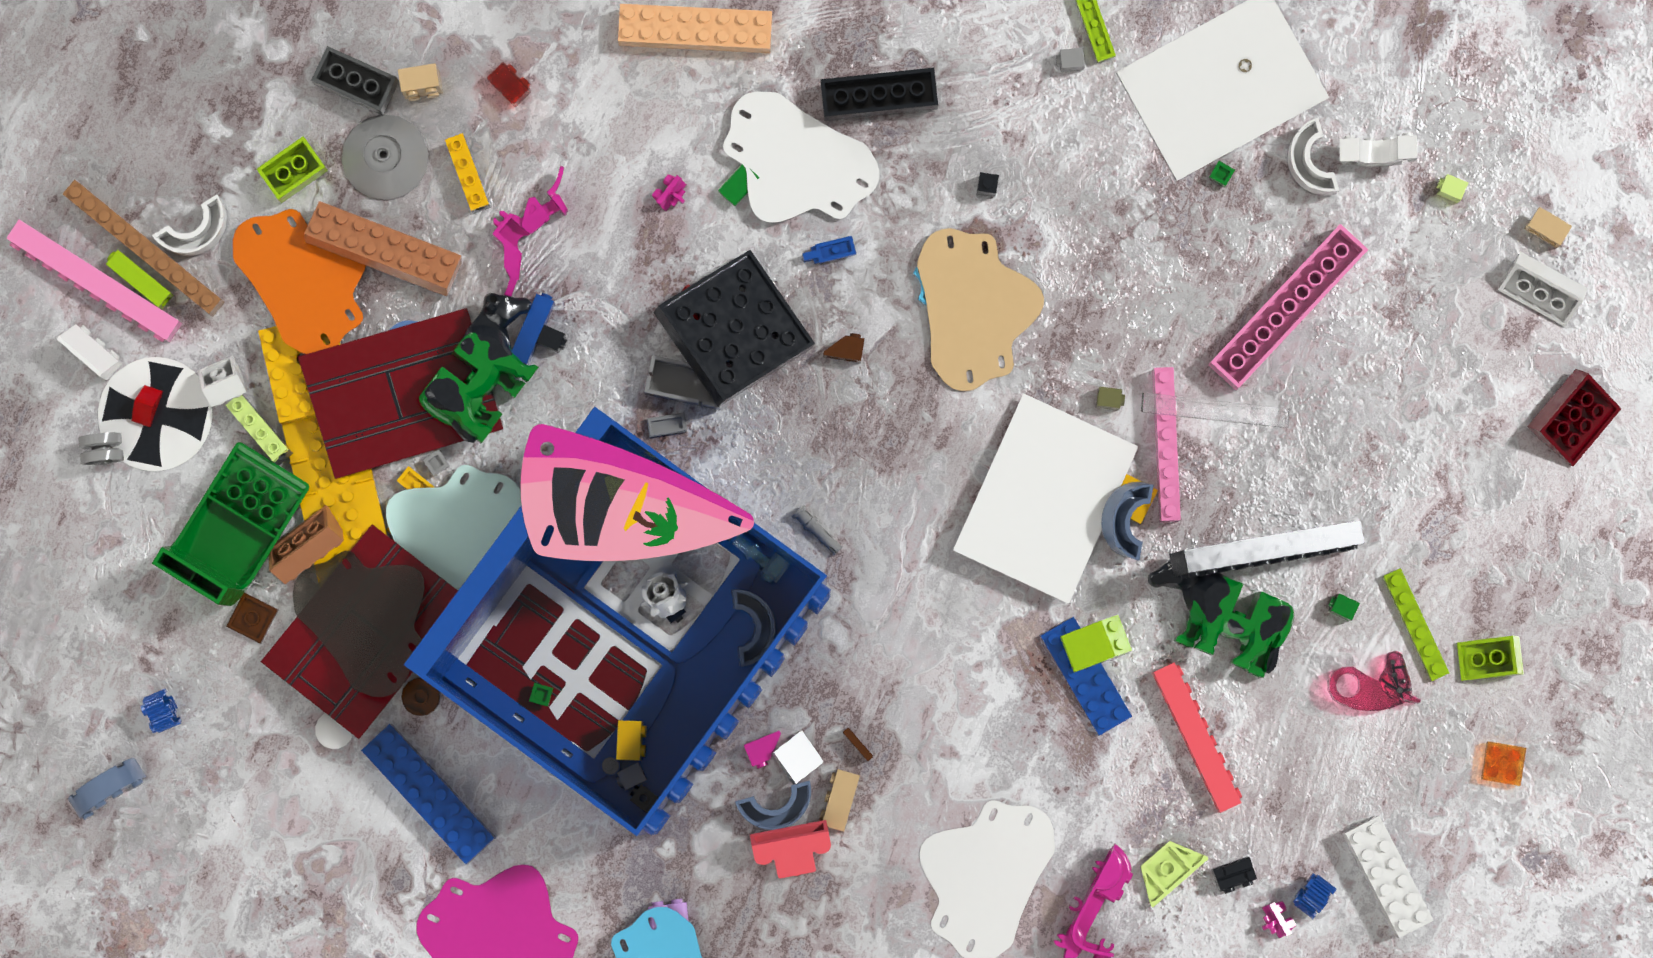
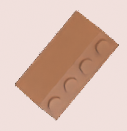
M327 505L280 539L268 555L269 571L284 584L296 579L298 574L305 569H309L314 562L324 558L330 550L342 543L343 530Z

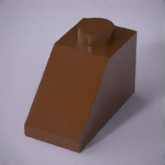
M850 333V336H844L826 349L823 357L861 363L865 338H861L860 334Z

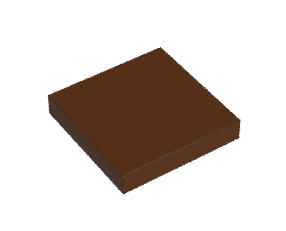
M244 593L226 627L262 644L279 609Z

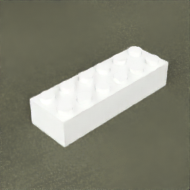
M1374 816L1342 833L1395 937L1400 938L1434 921L1380 816Z

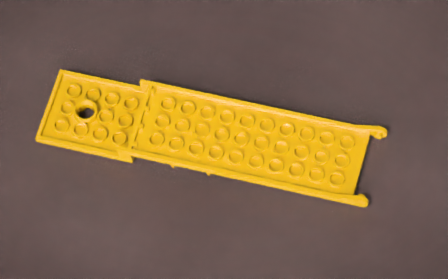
M277 326L258 330L279 423L283 428L286 445L293 452L289 457L293 475L309 484V490L300 503L304 521L327 505L343 530L342 543L330 550L324 558L314 562L319 587L321 588L372 524L386 535L387 531L372 468L341 478H334L301 365L297 360L301 352L287 345L282 340ZM321 334L320 337L324 344L329 345L330 340L327 335Z

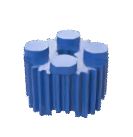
M166 688L144 697L143 705L140 706L143 715H148L151 721L149 727L153 733H161L182 722L181 718L176 716L177 704L172 695L168 696L166 694Z
M1312 873L1306 881L1305 889L1300 888L1293 902L1297 908L1314 919L1317 914L1316 912L1320 913L1328 903L1329 896L1334 894L1337 888L1318 874Z

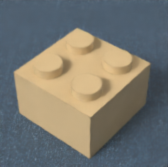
M436 63L398 69L401 92L405 99L417 101L423 96L435 98L443 93L440 71Z

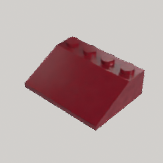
M1575 369L1527 427L1569 465L1574 466L1621 408L1589 373Z

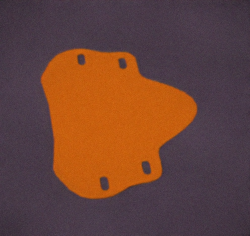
M288 209L272 216L252 217L241 223L235 230L233 237V259L236 265L252 282L267 306L282 340L303 354L338 345L343 337L360 325L363 320V313L353 298V292L363 275L366 265L306 243L304 233L308 225L297 210ZM287 217H293L297 224L296 227H291ZM253 224H257L262 231L260 235H257L254 231ZM347 309L354 315L355 319L353 321L349 320L345 314ZM321 334L327 335L330 340L329 345L324 344L320 337Z

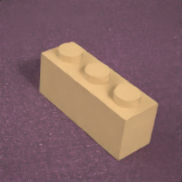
M837 769V773H832L830 783L833 784L831 791L827 790L824 801L828 803L826 810L822 809L819 818L820 821L826 820L829 828L844 832L860 775Z

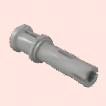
M803 505L792 518H796L804 526L805 530H810L835 555L843 546L817 522V517H813L805 509L806 506Z

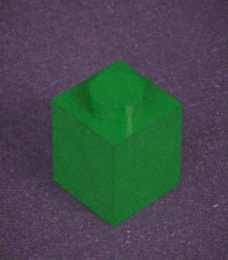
M1338 593L1336 596L1331 597L1328 603L1330 607L1328 612L1347 621H1352L1360 603Z

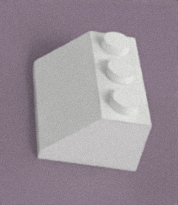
M75 324L57 337L61 344L97 375L107 381L123 364L118 360L120 356L113 350L107 351L104 348L106 344L98 337L96 339L90 336L92 332L84 325L80 327Z

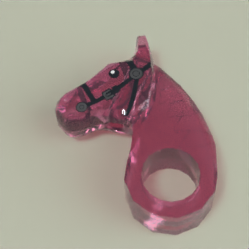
M1392 651L1385 655V668L1378 680L1367 676L1354 667H1340L1331 673L1327 681V691L1332 700L1353 710L1380 711L1396 707L1405 702H1421V699L1412 693L1411 679L1404 657L1399 651ZM1343 674L1353 676L1358 684L1355 695L1349 698L1342 696L1337 691V680Z

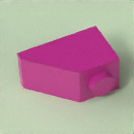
M780 730L744 745L752 767L757 766V769L768 765L767 761L771 759V753L775 750L781 736Z

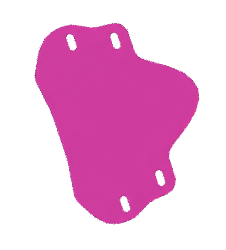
M517 865L508 868L481 885H472L458 878L448 879L436 899L422 910L416 925L419 940L432 958H573L578 944L577 932L553 918L545 881L539 871L529 865ZM450 888H459L463 891V894L460 896L452 893ZM427 915L437 916L440 921L438 923L427 919ZM560 933L569 936L571 940L570 942L562 941L558 938V935Z

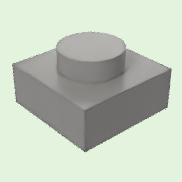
M437 450L423 460L433 476H436L450 466L440 450Z

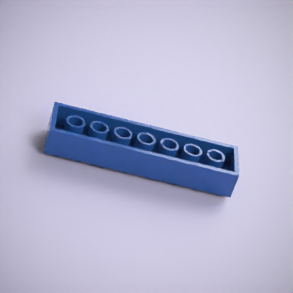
M389 724L361 750L465 865L469 864L496 839L495 835L393 724Z

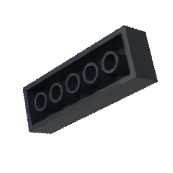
M934 68L820 79L824 121L938 109Z

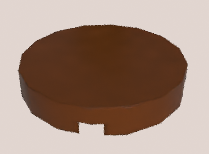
M416 678L405 685L401 698L408 712L417 716H425L435 711L438 707L440 692L422 678Z

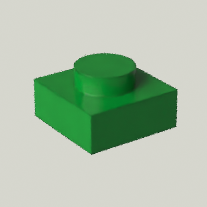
M1218 161L1209 178L1226 187L1235 169Z
M534 683L529 701L548 707L553 688Z

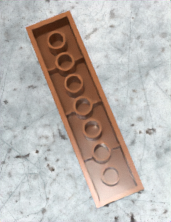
M321 201L318 202L304 233L306 243L444 296H448L462 264V256Z

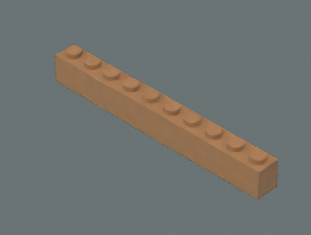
M75 179L64 191L63 195L212 317L225 303Z

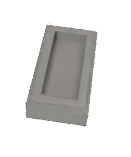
M685 413L646 418L650 438L687 432Z

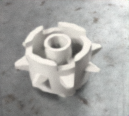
M673 571L671 574H665V572L656 573L648 578L647 585L641 588L644 601L640 606L649 605L652 617L658 615L661 618H666L667 616L674 615L686 606V592L683 588L688 582L679 583L676 571Z

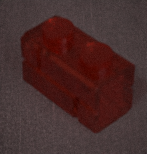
M502 62L487 79L514 107H517L531 93L529 88L531 84L524 77L520 79L515 74L517 70L510 63L506 65Z

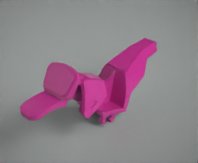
M560 166L554 185L547 191L551 199L550 201L541 205L535 197H531L528 199L522 218L511 213L508 215L505 211H500V216L504 218L503 221H497L496 218L493 219L497 229L492 233V236L504 247V268L510 278L504 293L506 296H512L516 283L519 281L522 253L518 249L519 239L523 236L532 235L549 221L551 215L559 211L564 216L567 215V207L560 195L556 194L563 176V166Z

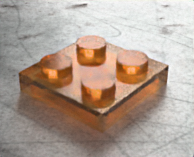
M1487 741L1481 780L1521 786L1526 748Z

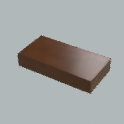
M849 728L842 732L867 761L873 758L870 751Z

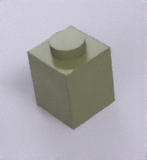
M1098 388L1096 408L1119 410L1120 406H1124L1125 395L1122 394V389Z

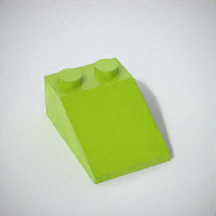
M1119 615L1106 618L1060 636L1074 673L1132 651Z
M1512 635L1457 643L1461 681L1524 675L1519 636Z

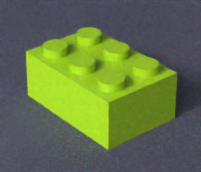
M304 136L257 168V171L281 204L328 171Z

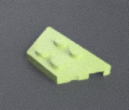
M1168 841L1140 866L1150 906L1153 908L1209 858Z

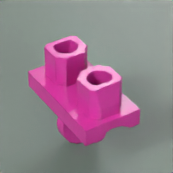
M668 174L663 181L667 186L665 191L656 189L652 194L656 203L664 211H667L671 205L674 207L678 202L684 204L685 200L682 196L685 191L683 189L687 185L678 175L674 177Z
M1283 901L1274 902L1262 907L1266 914L1263 917L1266 923L1262 926L1263 930L1269 928L1272 934L1276 933L1278 938L1291 934V930L1296 924L1291 917L1283 919L1281 913L1287 910Z

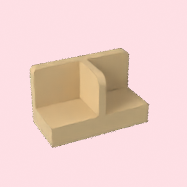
M1539 207L1524 229L1558 248L1563 243L1572 226Z

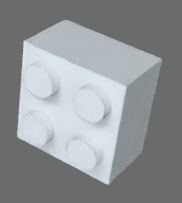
M233 355L197 371L201 389L211 407L221 405L229 399L240 397L246 392L242 372Z

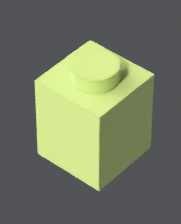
M1447 174L1444 178H1440L1436 188L1439 189L1437 195L1459 203L1468 182Z

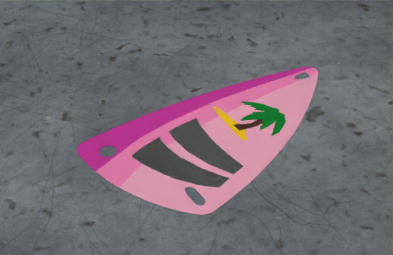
M538 424L530 431L521 470V503L527 533L532 547L538 555L582 561H624L655 558L709 546L751 530L754 525L752 515L704 486L641 456L602 441L545 424ZM544 442H550L554 446V452L549 456L543 455L540 451V447ZM735 516L743 519L741 526L729 523L728 518ZM552 525L554 531L547 546H543L541 540L546 527Z

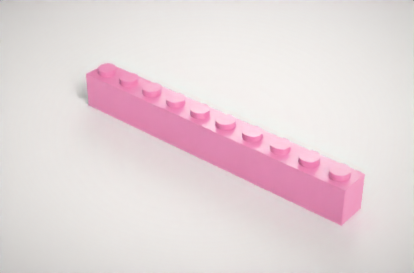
M21 220L17 221L6 239L11 241V247L18 251L22 248L27 252L26 256L33 261H36V259L43 262L41 266L49 271L55 269L59 272L57 276L65 281L69 279L74 281V287L82 292L85 289L91 292L89 296L98 302L101 299L107 302L105 306L115 312L118 309L123 312L121 315L123 318L130 322L134 319L139 323L137 325L145 332L151 330L155 333L153 337L161 342H164V340L171 342L182 325L180 321Z

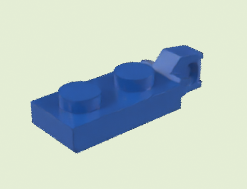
M852 236L815 244V246L810 247V252L802 253L804 262L814 260V264H822L855 256L856 250Z

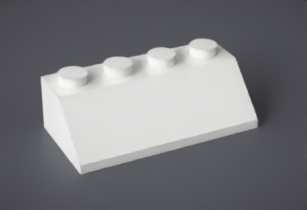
M1520 251L1498 291L1565 327L1583 302L1588 288Z

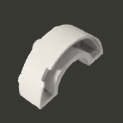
M1315 118L1304 124L1293 137L1288 149V166L1295 181L1305 190L1317 195H1334L1339 191L1334 172L1326 173L1320 171L1313 165L1310 159L1312 144L1323 137L1319 119Z
M1402 133V136H1397L1396 138L1384 137L1383 140L1376 141L1375 138H1365L1362 140L1355 138L1354 135H1346L1344 139H1339L1340 162L1346 165L1356 162V166H1392L1403 164V160L1408 159V162H1413L1418 158L1417 135H1413V133Z
M216 194L201 204L203 220L195 231L178 233L168 225L152 236L166 250L180 256H196L205 253L218 243L225 231L227 222L225 205Z

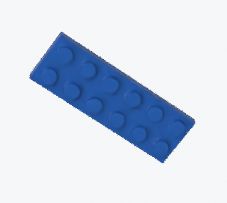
M1072 617L1040 637L1098 736L1131 718L1132 715L1101 663L1075 673L1073 672L1060 638L1062 635L1080 629L1076 619Z

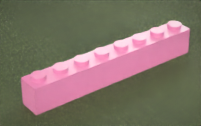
M1160 367L1152 370L1159 523L1179 522L1181 515L1174 368Z

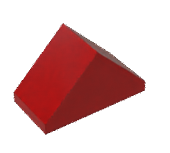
M144 385L134 400L132 421L151 427L163 391Z

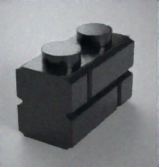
M1250 857L1211 869L1218 890L1220 892L1224 891V894L1235 891V887L1241 884L1243 887L1253 885V880L1257 879Z

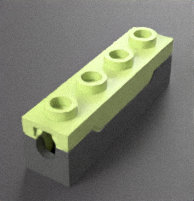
M241 395L240 397L233 398L225 405L274 463L280 465L293 454L245 396Z

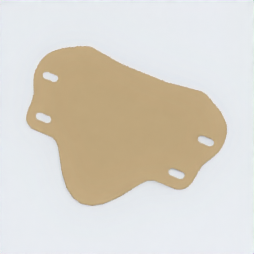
M952 228L934 232L924 243L917 261V268L926 297L931 332V363L941 379L952 389L959 391L974 390L990 379L1011 373L1014 366L1012 343L1040 315L1044 306V296L1041 289L1032 280L1001 264L998 258L996 240L993 236L989 234H968ZM949 235L953 237V248L948 247L947 237ZM983 241H986L988 244L987 254H984L982 251ZM1000 355L1004 357V368L999 367L998 357ZM968 370H971L973 374L972 383L967 381L966 372Z

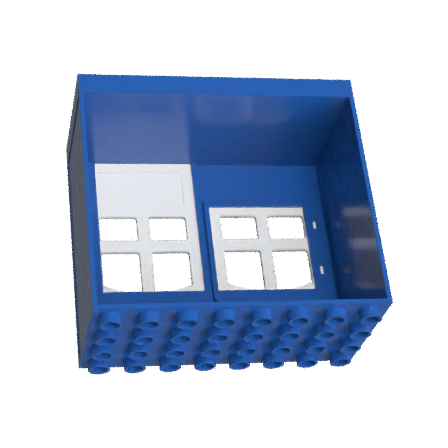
M595 406L575 432L641 456L702 485ZM554 467L552 501L557 527L565 545L579 546L576 528V497L586 470ZM596 472L590 483L584 504V546L598 545L600 533L611 505L604 477L611 475ZM521 505L407 659L404 666L631 833L640 836L647 832L649 835L654 836V834L659 833L671 816L663 808L669 800L674 803H680L694 785L686 779L693 767L698 771L705 770L717 753L709 745L717 735L725 740L730 736L739 723V720L732 716L740 703L747 708L751 707L762 692L761 687L755 682L763 671L770 677L776 673L785 660L784 654L779 651L786 640L794 646L797 644L808 628V622L803 619L804 615L809 609L818 615L831 597V589L826 586V574L754 523L751 530L716 543L730 553V559L722 582L715 594H710L673 567L672 563L679 554L677 553L641 559L650 568L626 601H622L602 586V581L617 561H582L538 555L530 542ZM729 516V523L741 526L743 519ZM552 525L546 527L541 540L543 546H547L554 531ZM673 571H676L679 583L688 582L683 588L685 592L700 602L704 609L684 628L673 635H668L642 616L638 609L644 601L641 588L647 585V579L659 572L671 574ZM527 584L533 585L562 606L564 611L522 668L530 680L541 666H545L566 682L562 691L549 707L557 720L577 693H582L616 719L621 721H642L643 726H647L646 738L643 737L642 745H646L645 757H642V761L619 760V772L639 762L647 780L637 786L644 785L659 797L648 813L630 801L632 796L629 794L635 786L628 790H625L624 787L620 788L616 780L619 777L618 774L609 776L601 770V762L604 758L608 756L616 757L618 727L600 744L590 751H585L467 666V663L493 625L497 626ZM731 589H741L759 596L769 606L775 620L774 641L760 660L744 667L739 666L737 647L746 644L751 639L754 633V623L747 612L733 609ZM579 619L600 635V639L578 669L572 670L553 656L552 650L574 620ZM612 646L618 647L647 669L640 694L630 710L624 708L589 682L590 675ZM642 794L640 796V801L645 802L647 800V796Z

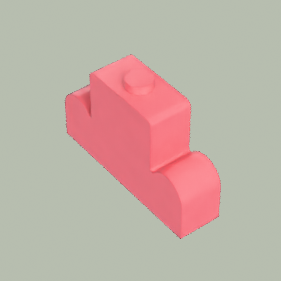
M826 820L750 834L755 862L760 865H767L774 860L778 878L815 872L813 852L824 854L831 848Z

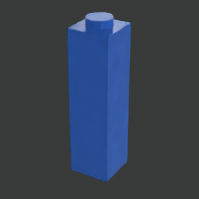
M542 293V295L536 294L531 309L512 348V353L525 365H529L538 345L537 339L543 326L547 324L555 306V302L552 300L553 297Z

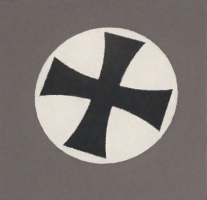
M150 357L124 366L109 380L99 401L98 424L101 433H121L122 443L111 448L123 450L124 460L122 462L141 470L162 471L185 463L199 451L209 434L213 410L201 389L199 376L193 370L169 358ZM144 385L163 391L151 427L132 421L134 400Z

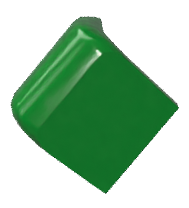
M241 442L236 443L178 538L171 546L161 547L152 564L214 603L224 606L234 605L246 592L308 492L309 484Z

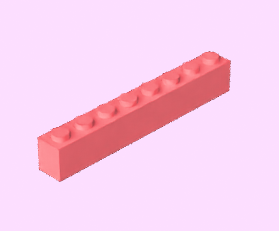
M1174 662L1152 672L1218 813L1240 804L1242 795L1238 787L1234 788L1231 782L1234 778L1230 770L1226 771L1223 765L1226 762L1222 753H1218L1215 748L1217 743L1214 736H1209L1207 728L1209 726L1204 717L1201 718L1198 713L1200 707L1197 701L1192 700L1190 696L1192 690L1188 682L1184 683L1181 677L1184 675L1179 665L1176 666Z

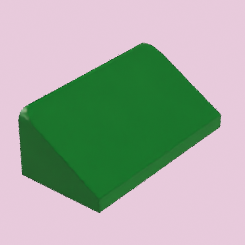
M743 164L718 190L734 206L748 193L747 172ZM752 171L755 177L759 179L760 177Z

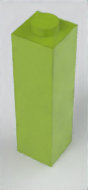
M117 250L108 256L106 265L161 310L174 296L121 251Z

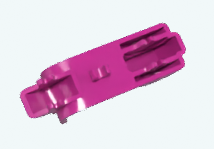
M1115 843L1110 848L1104 861H1095L1100 868L1092 867L1096 876L1083 901L1078 897H1074L1073 899L1079 903L1078 907L1073 908L1069 906V909L1075 911L1076 914L1066 935L1057 934L1061 942L1054 940L1055 945L1065 948L1063 958H1077L1082 949L1093 953V958L1114 957V953L1110 952L1114 948L1113 943H1111L1109 948H1105L1103 946L1104 938L1097 945L1087 942L1086 936L1105 899L1113 903L1115 900L1119 901L1124 893V890H1122L1125 883L1128 884L1133 876V873H1131V863L1127 855Z

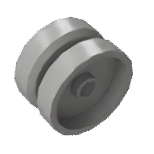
M97 433L78 437L79 447L89 450L80 454L81 465H107L124 460L123 450L111 448L122 443L121 433Z

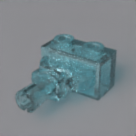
M740 535L732 543L745 554V559L748 560L751 557L761 566L759 569L762 573L760 577L768 583H777L791 565L776 552H773L768 558L757 550V544L752 545Z

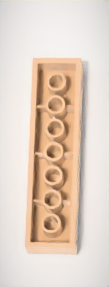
M620 4L619 46L752 53L771 52L772 11Z

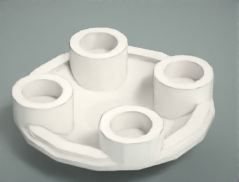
M326 713L318 719L315 726L318 741L324 747L330 749H340L346 746L353 734Z

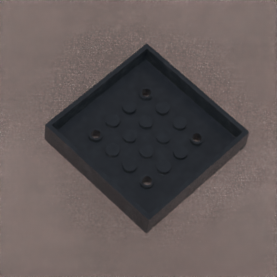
M748 250L658 305L653 312L718 407L806 353L815 344L751 250ZM739 287H743L745 291H740ZM693 315H697L699 320H695ZM772 334H775L777 336V339H774L772 337ZM726 362H729L732 367H727Z

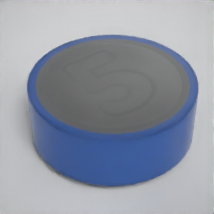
M608 756L602 760L601 770L606 775H615L620 770V762L616 760V757Z

